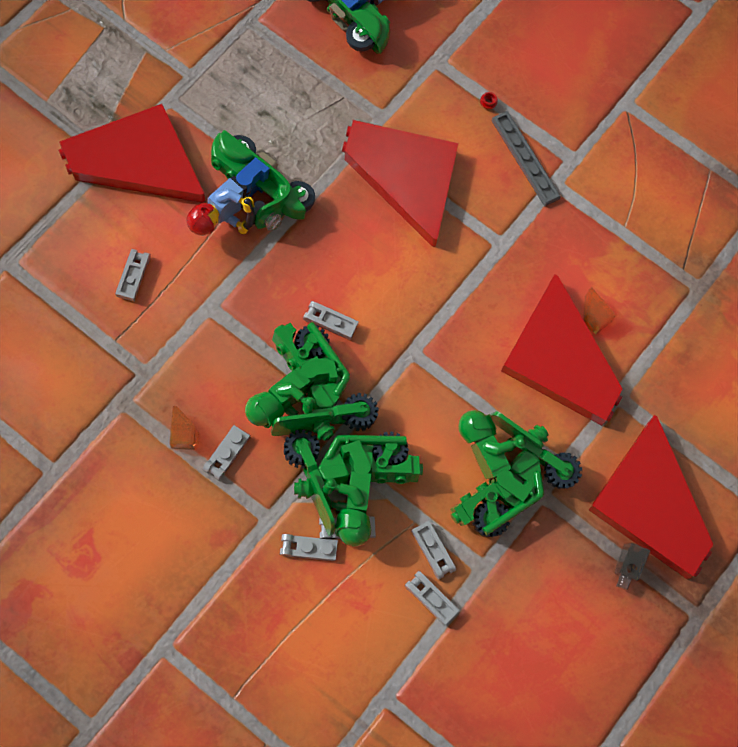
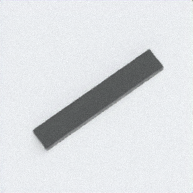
M506 111L493 117L492 122L544 207L560 200V194L509 112Z

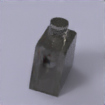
M634 543L624 544L614 572L620 576L617 587L628 590L631 580H639L651 550ZM628 565L631 567L630 573L627 571Z

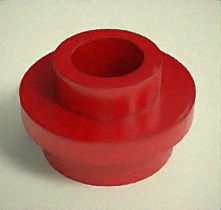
M486 92L481 96L480 104L483 108L493 109L497 106L498 99L493 92Z

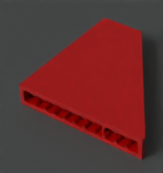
M163 104L59 141L61 149L58 151L62 160H67L68 164H65L69 175L73 174L75 181L200 203L205 202L204 192Z
M353 120L352 126H348L346 132L348 141H344L342 152L345 153L344 160L431 246L435 247L459 143Z
M554 274L501 372L602 426L605 421L609 422L614 414L611 410L614 405L618 406L623 397L620 393L623 388L559 276Z
M654 415L601 490L589 511L678 574L689 579L693 576L696 577L702 570L700 565L703 560L707 561L712 554L710 549L713 546V542L658 417Z

